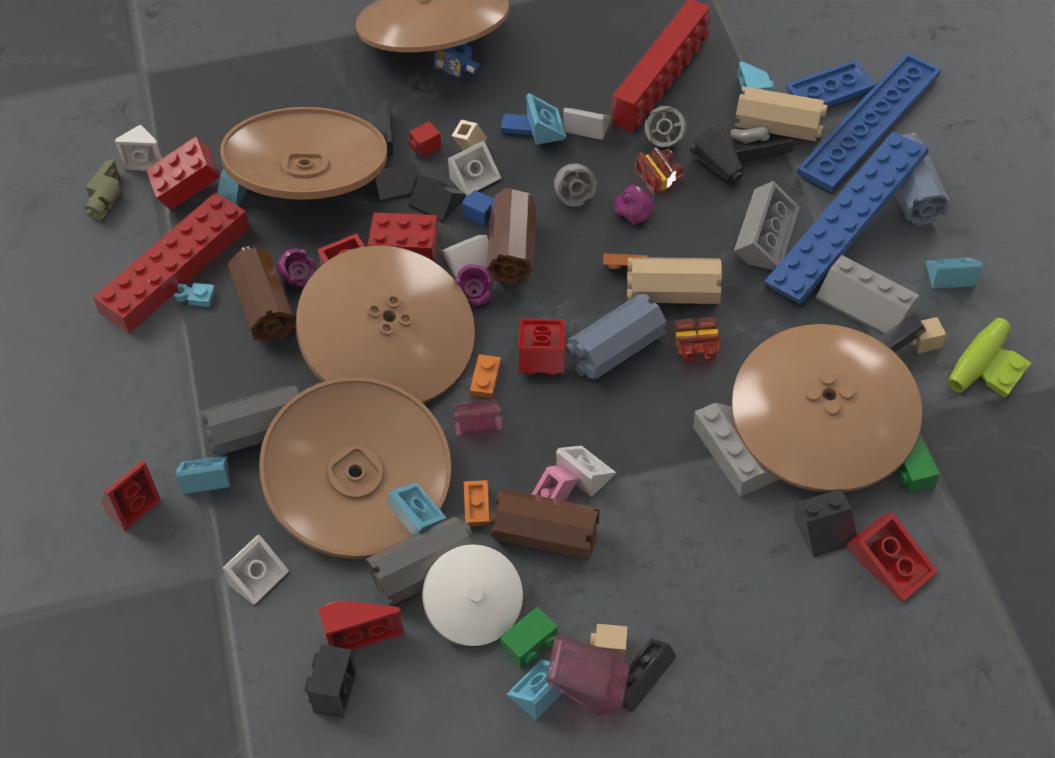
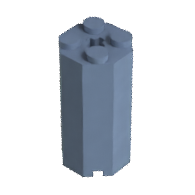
M916 133L901 135L924 145ZM929 154L895 192L906 220L909 222L911 220L915 226L932 224L937 221L936 216L939 214L944 216L948 212L950 200Z
M647 294L636 295L568 339L565 350L575 362V370L580 376L586 375L588 378L597 379L666 333V329H663V327L666 326L667 321L660 307L655 302L650 304L647 301L650 299Z

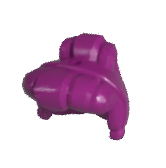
M636 185L627 187L624 193L618 196L614 202L615 214L617 216H624L632 225L645 221L654 207L651 195Z
M294 248L286 251L279 258L277 270L289 285L304 288L308 280L316 272V264L314 259L307 257L305 249L299 250Z
M476 264L465 265L457 275L456 284L460 286L471 306H481L491 298L492 275L484 266Z

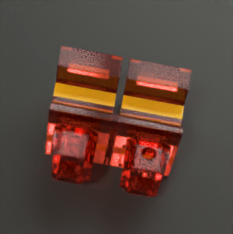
M655 147L650 154L644 155L643 152L635 154V170L653 194L674 186L675 178L683 175L684 167L680 162L670 164L674 162V155L670 149L660 151L658 147Z
M717 317L697 318V323H695V319L675 320L674 337L678 355H682L685 362L694 361L696 353H704L707 360L717 358L720 340L717 329Z

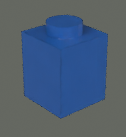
M474 190L463 200L464 218L485 227L490 222L491 204L494 199Z

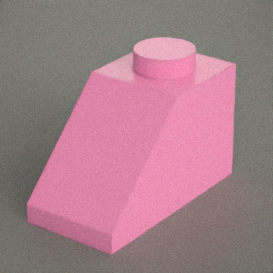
M562 465L547 467L532 495L565 501L579 478Z

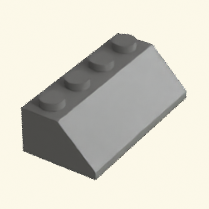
M774 181L754 189L734 252L747 264L774 270L785 257L800 209Z
M841 255L830 268L816 296V300L883 335L915 312L919 295Z
M713 403L695 411L693 428L740 497L779 480V478L759 464L742 442L734 424L732 406Z

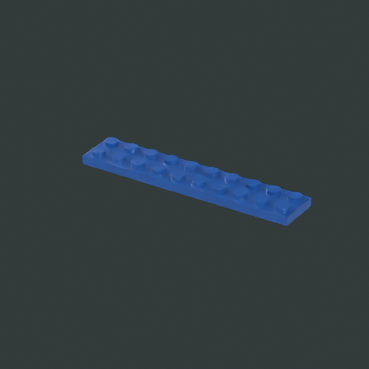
M907 52L797 168V174L833 192L939 77L941 68Z
M892 132L764 281L765 286L801 305L839 257L846 252L929 153L928 147Z

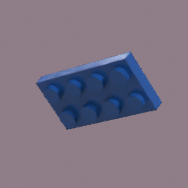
M855 59L787 83L785 90L790 95L824 100V105L830 107L869 93L876 84Z

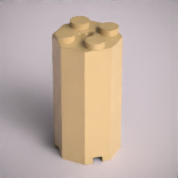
M742 87L745 94H740L736 119L740 120L739 123H735V127L744 129L766 127L769 130L768 133L817 141V138L822 137L824 126L820 125L822 117L826 118L828 105H824V100Z
M628 258V271L632 272H627V301L638 294H647L650 297L647 300L649 303L720 304V284L722 280L720 258Z

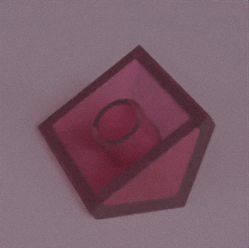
M497 398L452 404L456 435L502 429L500 405Z

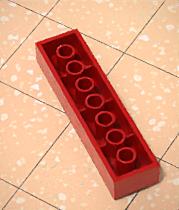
M688 0L613 94L612 125L634 133L638 126H642L647 114L653 111L654 105L657 101H661L664 92L671 88L673 80L680 76L683 67L688 65L693 54L699 51L702 42L708 39L710 34L708 25L711 20V15H709L710 6L694 0Z
M215 192L93 297L99 314L130 334L179 291L178 284L188 283L250 228L246 211Z

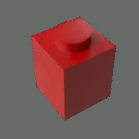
M430 121L409 131V146L421 158L442 147L441 134Z

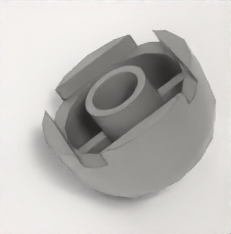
M660 106L650 113L651 115L648 117V120L646 119L645 133L654 145L662 148L673 147L684 139L687 123L684 116L677 109L670 106Z
M578 163L568 164L557 172L554 179V189L558 198L565 205L572 207L581 206L584 204L583 201L594 196L597 189V181L593 173L584 165Z

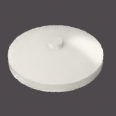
M464 545L446 552L434 562L424 581L422 600L429 622L440 635L456 644L478 646L499 639L500 636L514 625L521 611L523 590L515 567L504 555L490 547Z

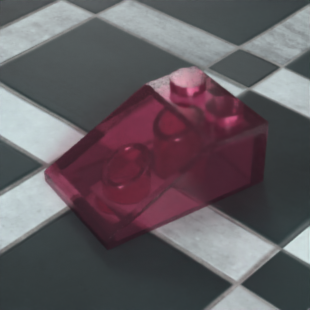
M557 634L546 682L597 715L617 712L622 709L630 663L611 651L562 634Z

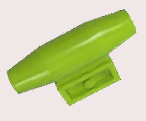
M996 318L975 337L958 359L949 377L948 385L952 390L961 393L981 376L986 386L1004 398L1008 396L1031 364L1030 361L1013 350L1001 349L1011 330V325L1003 318Z

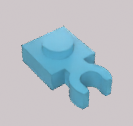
M193 283L192 288L185 284H178L179 292L183 293H175L174 296L178 302L188 300L189 305L210 307L216 289L214 285Z

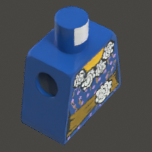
M467 44L435 50L434 69L457 78H462L467 71L475 74L479 68V63L471 60L472 48Z

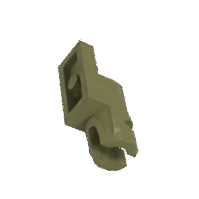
M107 159L86 186L90 198L84 207L87 210L85 213L96 221H102L108 214L106 210H111L112 205L122 193L117 180L119 172L114 160Z

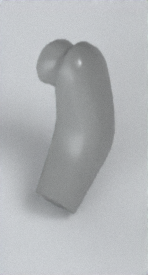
M755 127L747 130L734 128L730 132L731 138L744 144L757 140L765 142L769 139L770 134L766 127Z

